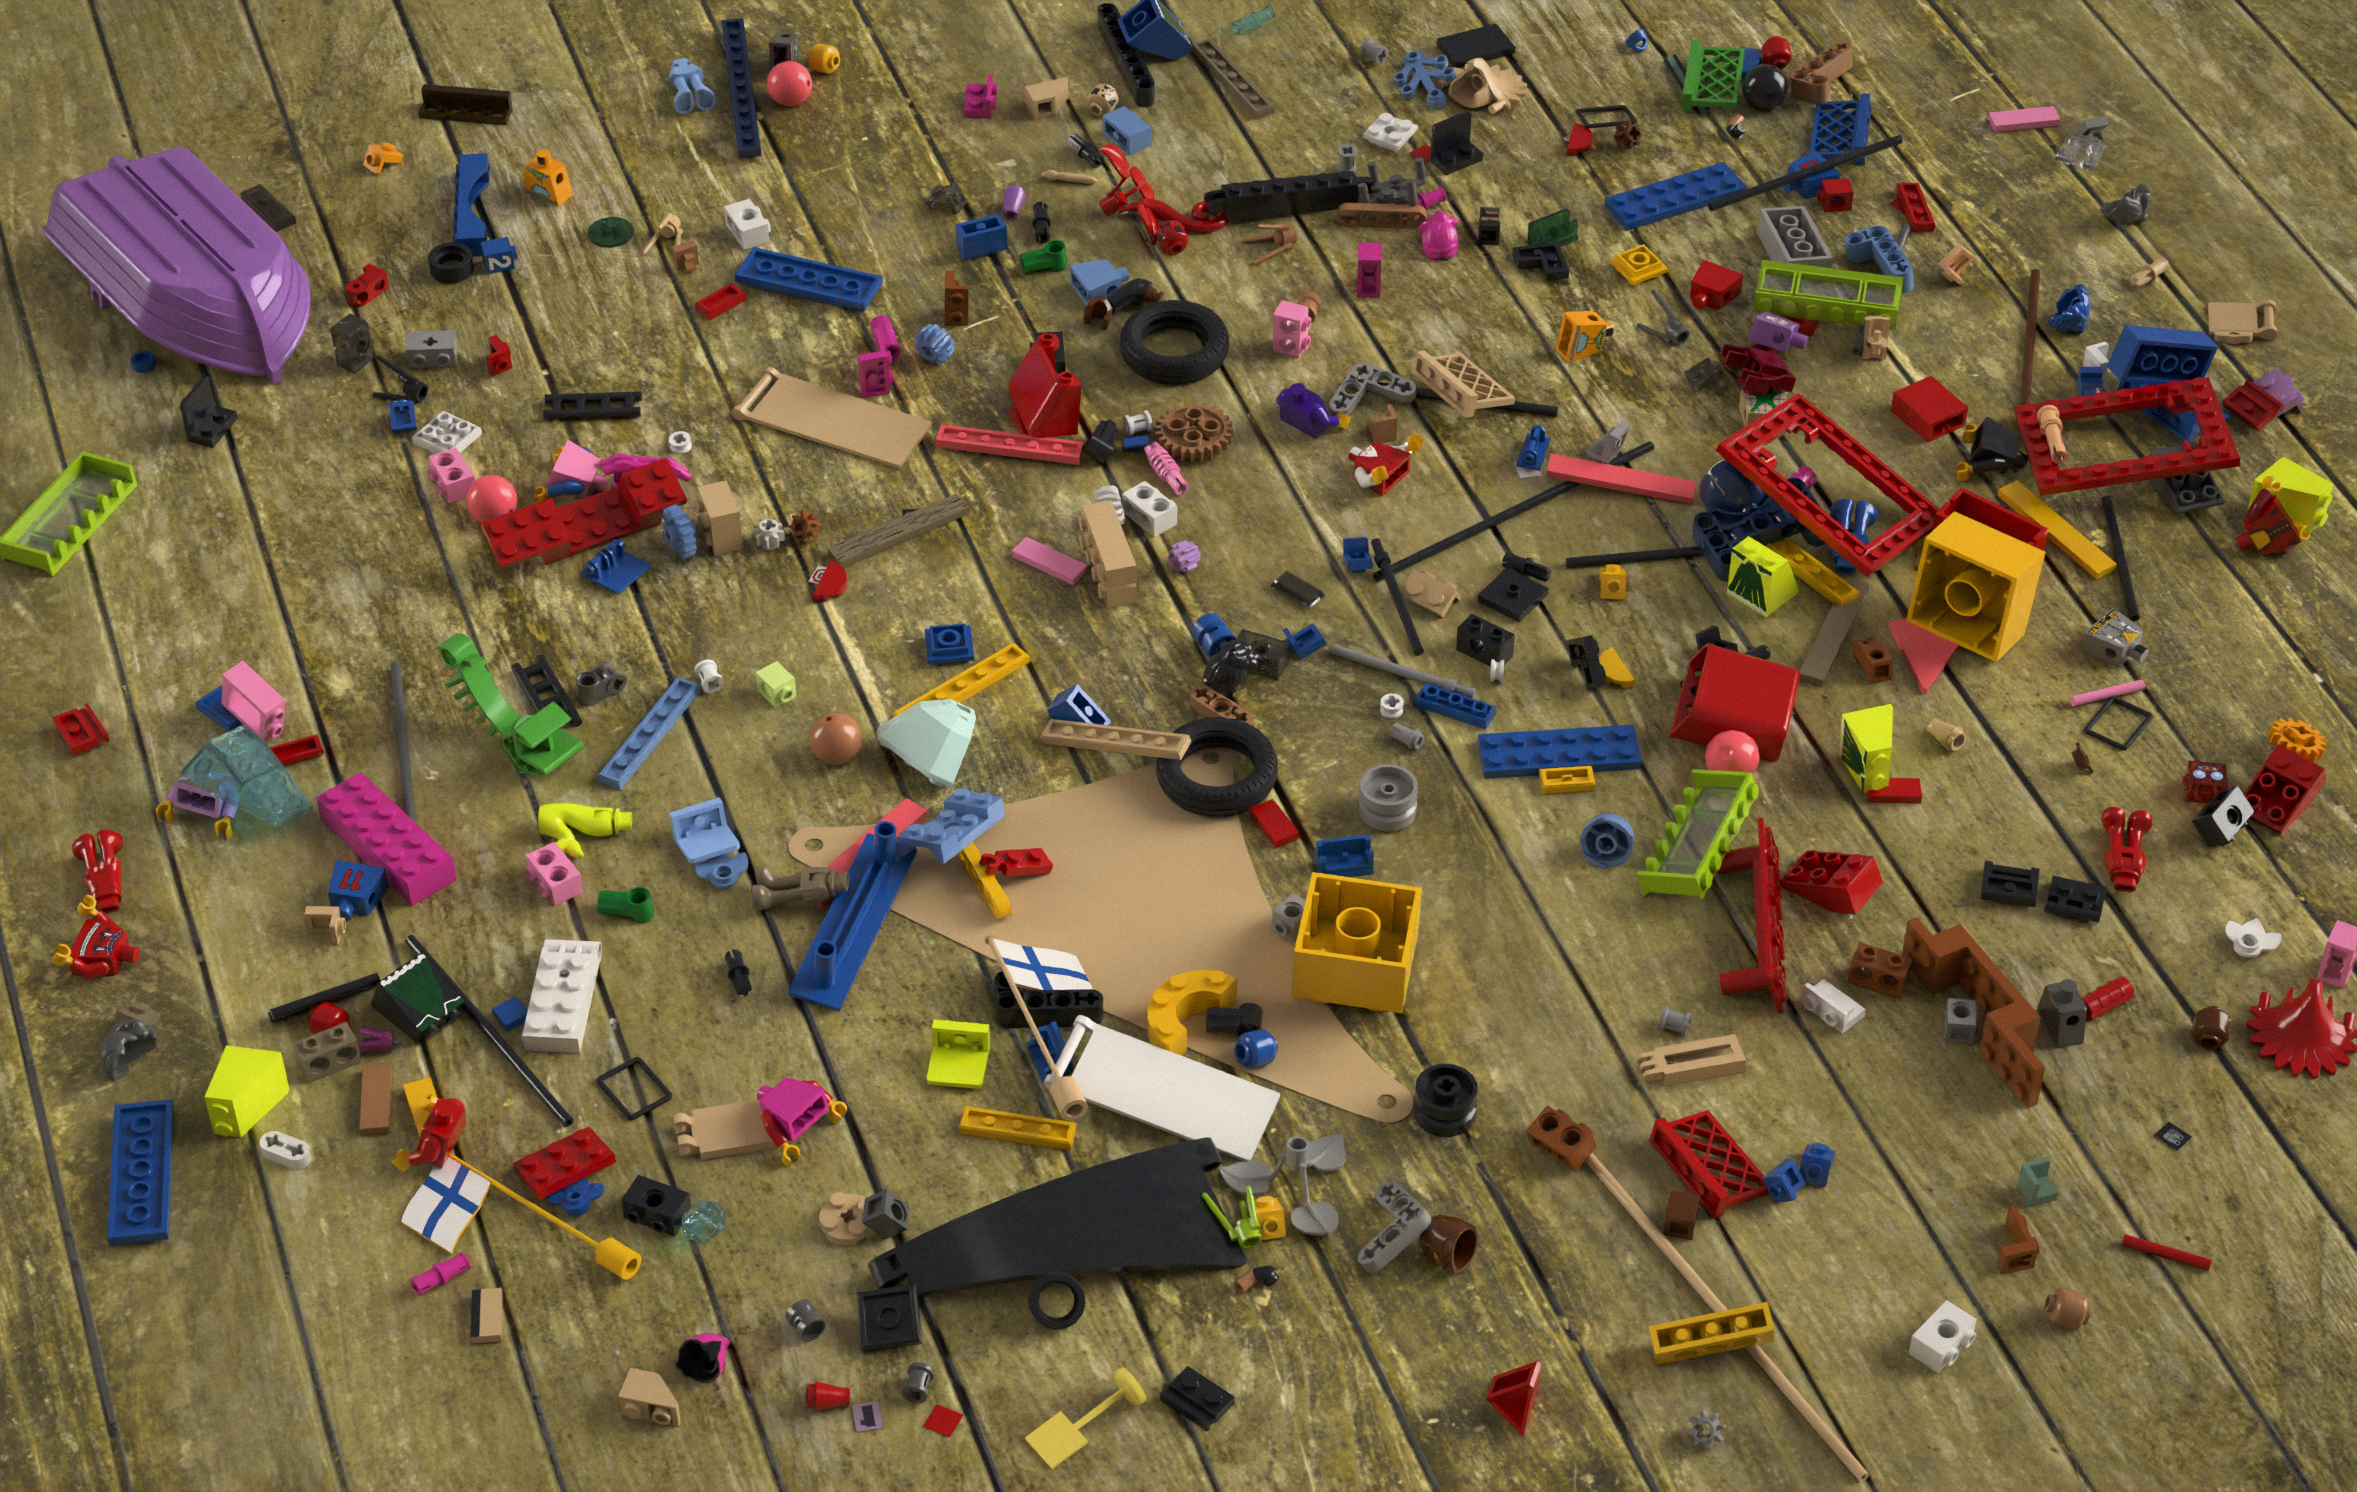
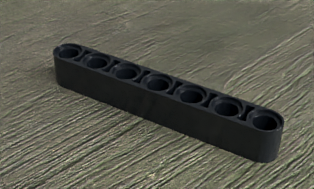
M1103 3L1097 8L1098 30L1135 103L1140 107H1150L1155 103V82L1139 50L1127 44L1117 21L1121 17L1117 7L1111 3Z

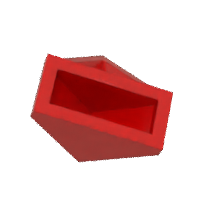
M1538 1361L1495 1375L1486 1400L1522 1437L1524 1436L1539 1392L1541 1364Z

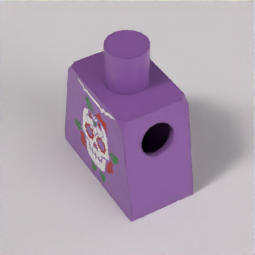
M1765 311L1755 318L1748 340L1786 352L1793 346L1804 350L1809 337L1798 333L1800 327L1798 323Z

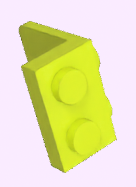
M933 1020V1049L927 1072V1083L939 1086L981 1088L990 1052L989 1024Z

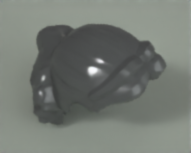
M2140 184L2137 188H2133L2130 192L2125 193L2124 198L2121 200L2112 201L2111 203L2106 202L2100 211L2106 219L2109 218L2120 224L2145 222L2148 219L2147 212L2151 205L2150 189L2145 184Z
M131 1019L122 1023H116L111 1028L110 1034L106 1036L100 1049V1064L106 1078L115 1081L127 1074L129 1070L127 1065L130 1061L138 1059L143 1052H150L156 1047L157 1033L154 1027L144 1025L139 1019Z

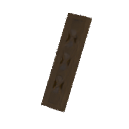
M423 84L421 89L423 104L419 110V118L507 125L513 110L510 91ZM428 108H436V109H437V110H435V111H427ZM452 110H459L456 113H450ZM474 112H481L480 114H477V115L471 114V113H474ZM495 114H503L502 117L492 116V115H495Z

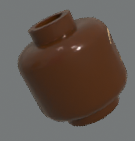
M2209 1006L2199 1010L2194 1016L2193 1038L2203 1048L2212 1050L2219 1048L2229 1040L2231 1017L2217 1006Z

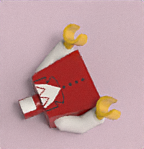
M1420 434L1411 435L1407 442L1400 446H1388L1379 442H1373L1364 451L1353 447L1348 459L1355 463L1354 476L1362 488H1370L1383 497L1410 472V454L1412 452L1417 453L1424 442Z

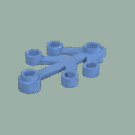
M1410 51L1403 58L1405 65L1403 70L1393 76L1395 85L1401 87L1402 97L1404 99L1413 98L1415 90L1420 82H1422L1428 92L1427 100L1430 108L1439 109L1446 104L1445 94L1435 87L1430 78L1442 79L1445 82H1451L1456 78L1454 68L1447 67L1449 64L1447 56L1438 55L1435 58L1425 57L1420 51ZM1424 65H1425V66H1434V67H1436L1437 69H1443V70L1440 71V70L1426 69V68H1424L1423 66H1424ZM1412 71H1415V75L1411 79L1410 83L1407 84L1408 76L1411 74Z

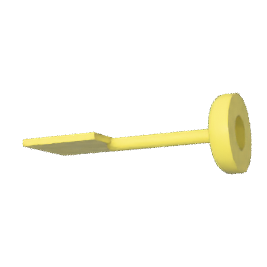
M1122 1366L1114 1372V1380L1119 1390L1077 1422L1072 1424L1060 1411L1025 1437L1028 1444L1051 1469H1054L1088 1443V1440L1079 1432V1429L1121 1397L1125 1396L1135 1406L1147 1401L1141 1386L1126 1368Z

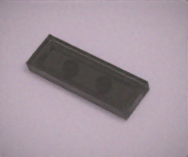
M261 184L241 192L242 200L276 232L296 223V217Z

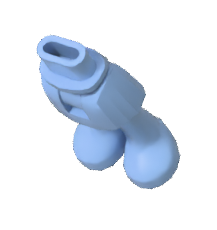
M686 58L672 61L669 83L678 90L674 97V108L679 114L685 115L690 113L694 106L693 94L690 89H693L698 108L702 111L711 110L716 103L714 93L703 85V71Z

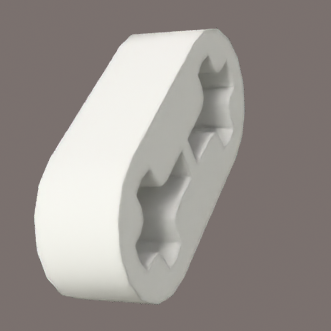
M278 1131L265 1133L260 1139L262 1155L268 1160L291 1169L305 1168L311 1162L310 1148L302 1140Z

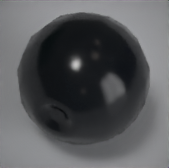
M1770 64L1757 65L1749 70L1742 84L1744 99L1751 107L1761 111L1771 110L1779 106L1785 99L1788 90V82L1784 73L1778 67Z

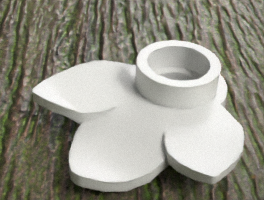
M2258 918L2245 923L2243 926L2234 921H2228L2225 928L2227 937L2234 942V950L2243 957L2253 958L2263 951H2272L2281 942V934L2265 933Z

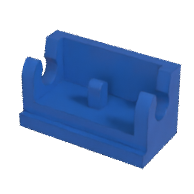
M1369 834L1316 841V865L1318 872L1343 877L1374 874V853L1370 849L1371 839Z
M1056 1021L1037 1029L1040 1035H1042L1041 1037L1056 1065L1066 1044ZM1031 1030L1029 1032L1030 1036L1035 1037ZM1033 1039L1027 1042V1049L1043 1084L1047 1075L1052 1073V1070L1037 1040ZM1072 1058L1062 1077L1072 1076Z

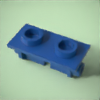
M1542 425L1534 426L1531 429V434H1527L1516 463L1517 467L1540 471L1551 438L1545 437L1546 431Z

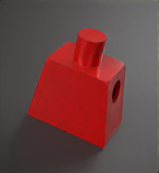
M1703 260L1691 282L1690 299L1694 307L1700 310L1705 308V306L1715 310L1722 309L1741 294L1743 274Z

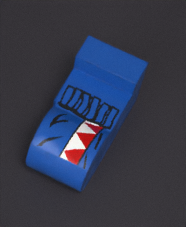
M2101 366L2079 368L2076 384L2079 396L2093 395L2098 392L2106 393L2102 381L2103 372Z

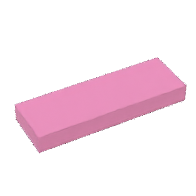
M2054 106L1990 112L1988 116L1994 132L2060 126L2061 120Z
M1028 537L1024 538L1012 550L1013 558L1071 585L1076 584L1088 572L1087 564Z

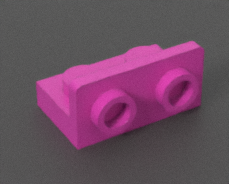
M988 74L987 84H966L964 118H991L992 109H996L997 82H993V74Z

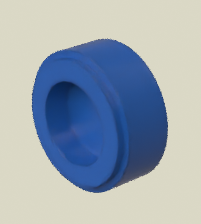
M139 351L132 355L130 359L132 369L136 372H148L156 366L155 356L149 351Z

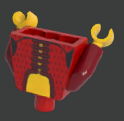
M2267 476L2263 479L2262 487L2264 489L2259 492L2243 518L2247 532L2235 538L2242 551L2256 545L2261 555H2286L2302 542L2301 539L2307 540L2310 538V533L2303 531L2307 525L2302 523L2294 524L2277 495L2273 496L2272 492H2278L2282 488L2281 483L2275 482L2272 486L2275 477Z

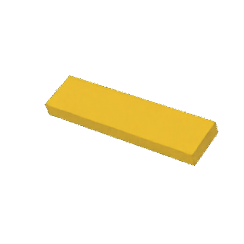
M965 1106L959 1124V1134L1069 1151H1071L1077 1130L1076 1122Z

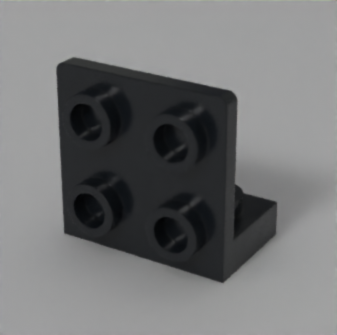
M1469 111L1432 125L1430 162L1445 175L1483 161V152L1470 142L1472 114Z
M203 376L180 403V411L188 442L214 448L238 419L236 411L215 406L210 380L207 376Z

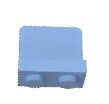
M720 798L669 813L674 841L689 863H702L709 858L728 855L740 848L739 841L727 826L724 806Z

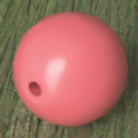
M785 61L774 66L769 72L767 90L770 97L777 104L794 107L802 104L810 96L813 84L812 78L807 68L802 64Z
M485 475L478 478L470 485L466 496L468 511L479 523L515 511L518 502L515 488L505 478L498 475Z
M1735 730L1721 732L1713 737L1707 745L1705 753L1708 770L1752 772L1754 774L1760 761L1758 747L1753 738L1744 732Z

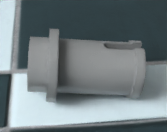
M1398 722L1393 724L1392 727L1396 728L1397 731L1390 729V738L1407 744L1410 749H1419L1422 746L1424 735L1420 730H1412Z

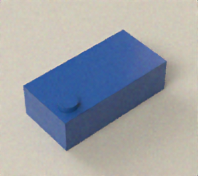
M2125 325L2107 367L2121 382L2160 385L2171 381L2179 382L2193 380L2197 377L2204 378L2218 346L2204 332Z

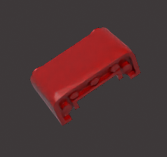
M1045 333L1035 339L1011 378L1008 387L1009 396L1027 433L1037 438L1078 434L1082 385L1077 376L1071 372L1066 371L1056 374L1054 370L1056 350L1059 348V339L1056 334Z

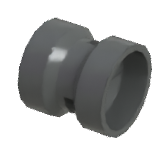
M800 1300L787 1310L786 1320L792 1327L796 1328V1333L802 1341H812L824 1332L826 1322L820 1314H816V1309L809 1300Z

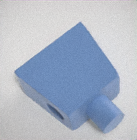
M1105 259L1070 266V283L1086 306L1092 298H1107L1121 287L1120 282L1129 280V273L1126 267L1114 269L1109 261Z

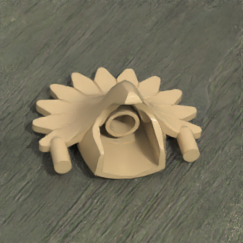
M1483 58L1467 61L1464 70L1454 67L1456 78L1453 81L1445 82L1441 79L1437 82L1439 89L1450 85L1448 95L1460 105L1468 108H1477L1496 101L1488 107L1491 114L1503 108L1510 109V103L1520 104V97L1527 96V91L1524 90L1527 89V83L1521 82V75H1512V69L1500 71L1499 65L1489 67Z

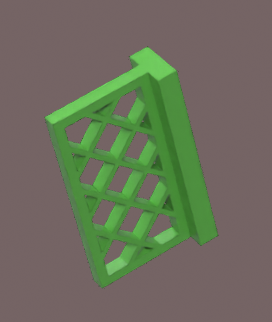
M1700 40L1691 41L1683 89V112H1692L1693 106L1737 108L1745 48L1701 47ZM1704 55H1714L1715 57L1708 59ZM1729 56H1739L1733 60L1728 58ZM1723 61L1726 64L1719 67L1716 63ZM1708 67L1713 69L1708 73L1704 71ZM1733 68L1734 72L1730 74L1726 72V70ZM1719 74H1720L1721 76H1723V78H1721V79H1719V80H1717V79L1714 78L1715 76H1717V75H1719ZM1709 81L1711 84L1704 86L1701 83ZM1729 81H1730L1731 83H1733V85H1731V86H1729V87H1726V86L1724 85L1725 83H1727V82H1729ZM1716 88L1721 90L1716 94L1712 92ZM1704 94L1708 96L1706 99L1698 98ZM1728 95L1733 100L1722 99V97Z

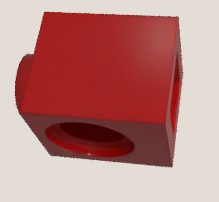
M1849 178L1822 180L1821 189L1817 191L1818 203L1822 204L1824 212L1852 210L1854 191Z

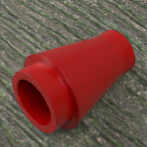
M817 1381L806 1386V1408H813V1411L849 1406L850 1388L838 1387Z

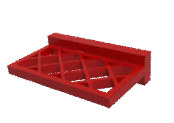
M1709 1110L1669 1123L1665 1118L1655 1120L1649 1142L1693 1194L1700 1195L1699 1202L1713 1219L1723 1216L1726 1208L1769 1194L1768 1187L1763 1179L1764 1175ZM1705 1121L1712 1130L1709 1131L1696 1127L1695 1124ZM1676 1130L1690 1133L1689 1137L1679 1136ZM1697 1135L1707 1138L1709 1142L1705 1144L1692 1140V1136ZM1712 1140L1724 1143L1728 1150L1711 1146ZM1690 1148L1705 1152V1158L1696 1156ZM1709 1154L1725 1158L1724 1164L1708 1159ZM1732 1160L1741 1163L1744 1170L1728 1165V1161ZM1707 1168L1722 1172L1721 1177L1712 1175ZM1725 1173L1742 1178L1741 1183L1724 1179ZM1745 1179L1757 1182L1760 1187L1754 1188L1744 1185ZM1723 1187L1738 1191V1194L1729 1197L1730 1195Z

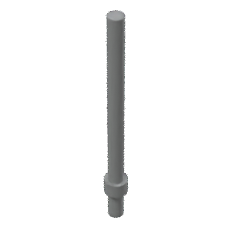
M1335 644L1331 649V654L1424 684L1435 685L1438 688L1459 693L1472 699L1476 696L1477 689L1459 684L1458 680L1452 678L1443 679Z

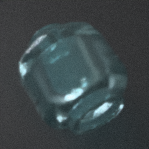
M699 1201L683 1214L682 1229L684 1235L690 1240L704 1244L713 1239L725 1228L726 1214L723 1208L714 1201Z

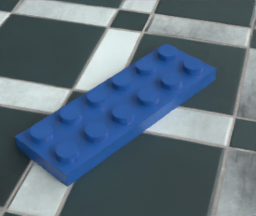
M1725 162L1606 197L1604 205L1628 231L1707 207L1708 203L1746 190L1747 186Z
M753 247L735 273V282L860 311L867 309L883 284L882 276L756 247Z
M1634 725L1478 734L1477 742L1484 779L1539 775V769L1592 766L1593 772L1641 769L1642 767Z
M172 1099L114 1105L107 1237L109 1246L169 1239L174 1104Z

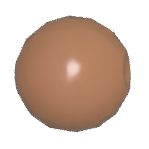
M829 712L817 718L812 724L808 736L809 747L815 757L831 766H839L852 761L858 755L863 741L862 731L856 720L843 712Z

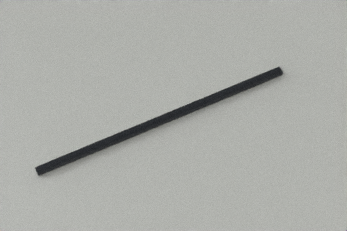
M409 935L405 942L416 955L422 952L464 1000L463 1010L564 1127L572 1125L574 1120L418 939L414 935Z

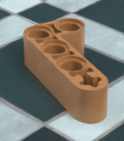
M1837 42L1790 74L1792 97L1816 105L1828 102V84L1853 67L1851 43Z

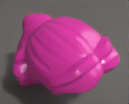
M1440 210L1435 211L1434 215L1428 216L1427 221L1419 225V231L1422 232V248L1430 259L1440 257L1449 259L1456 255L1459 244L1456 232L1458 220L1455 217L1444 214Z

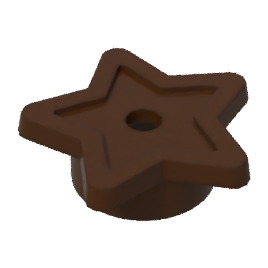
M2078 742L2076 743L2077 750L2071 752L2073 759L2080 771L2088 768L2092 774L2094 771L2090 765L2089 758Z

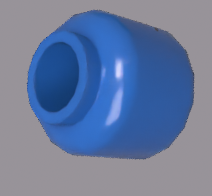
M1263 1029L1243 1033L1239 1036L1234 1047L1237 1060L1250 1069L1272 1063L1278 1050L1276 1039L1267 1030Z

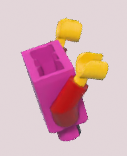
M784 1078L774 1088L764 1085L757 1093V1099L760 1101L762 1110L761 1121L766 1133L775 1146H780L783 1150L781 1161L786 1166L791 1165V1159L787 1156L788 1153L793 1154L797 1160L800 1156L799 1148L795 1145H789L788 1140L794 1142L828 1110V1119L835 1124H838L841 1120V1115L845 1116L847 1112L845 1103L841 1101L833 1102V1097L814 1080L798 1081Z

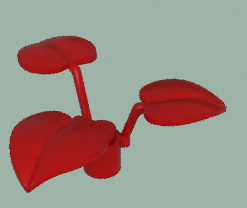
M1107 144L1101 147L1099 151L1109 159L1117 173L1122 177L1116 186L1107 193V197L1099 201L1101 210L1109 217L1116 212L1121 214L1125 211L1137 209L1152 245L1156 244L1155 234L1160 223L1151 209H1145L1143 204L1125 207V204H1127L1126 198L1138 190L1143 198L1154 199L1155 195L1151 185L1146 181L1144 174L1139 168L1133 166L1129 169L1128 160L1118 146ZM1131 177L1136 187L1125 194L1122 192L1117 193L1116 191L1125 180Z

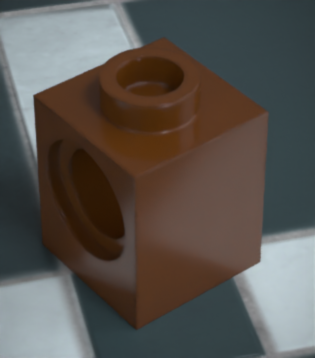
M1671 1190L1663 1235L1688 1240L1693 1239L1700 1195Z

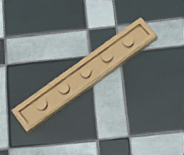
M1050 719L1040 736L1042 744L1176 760L1183 758L1191 743L1190 736L1186 734Z

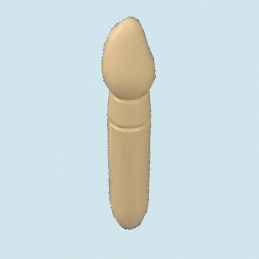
M1047 170L1042 173L1043 177L1053 181L1060 180L1082 184H1094L1097 182V179L1090 175L1057 172L1055 170Z

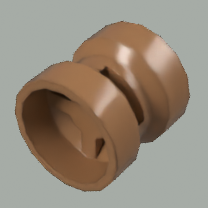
M1305 291L1299 296L1297 304L1309 307L1308 317H1311V323H1313L1322 301L1316 293Z

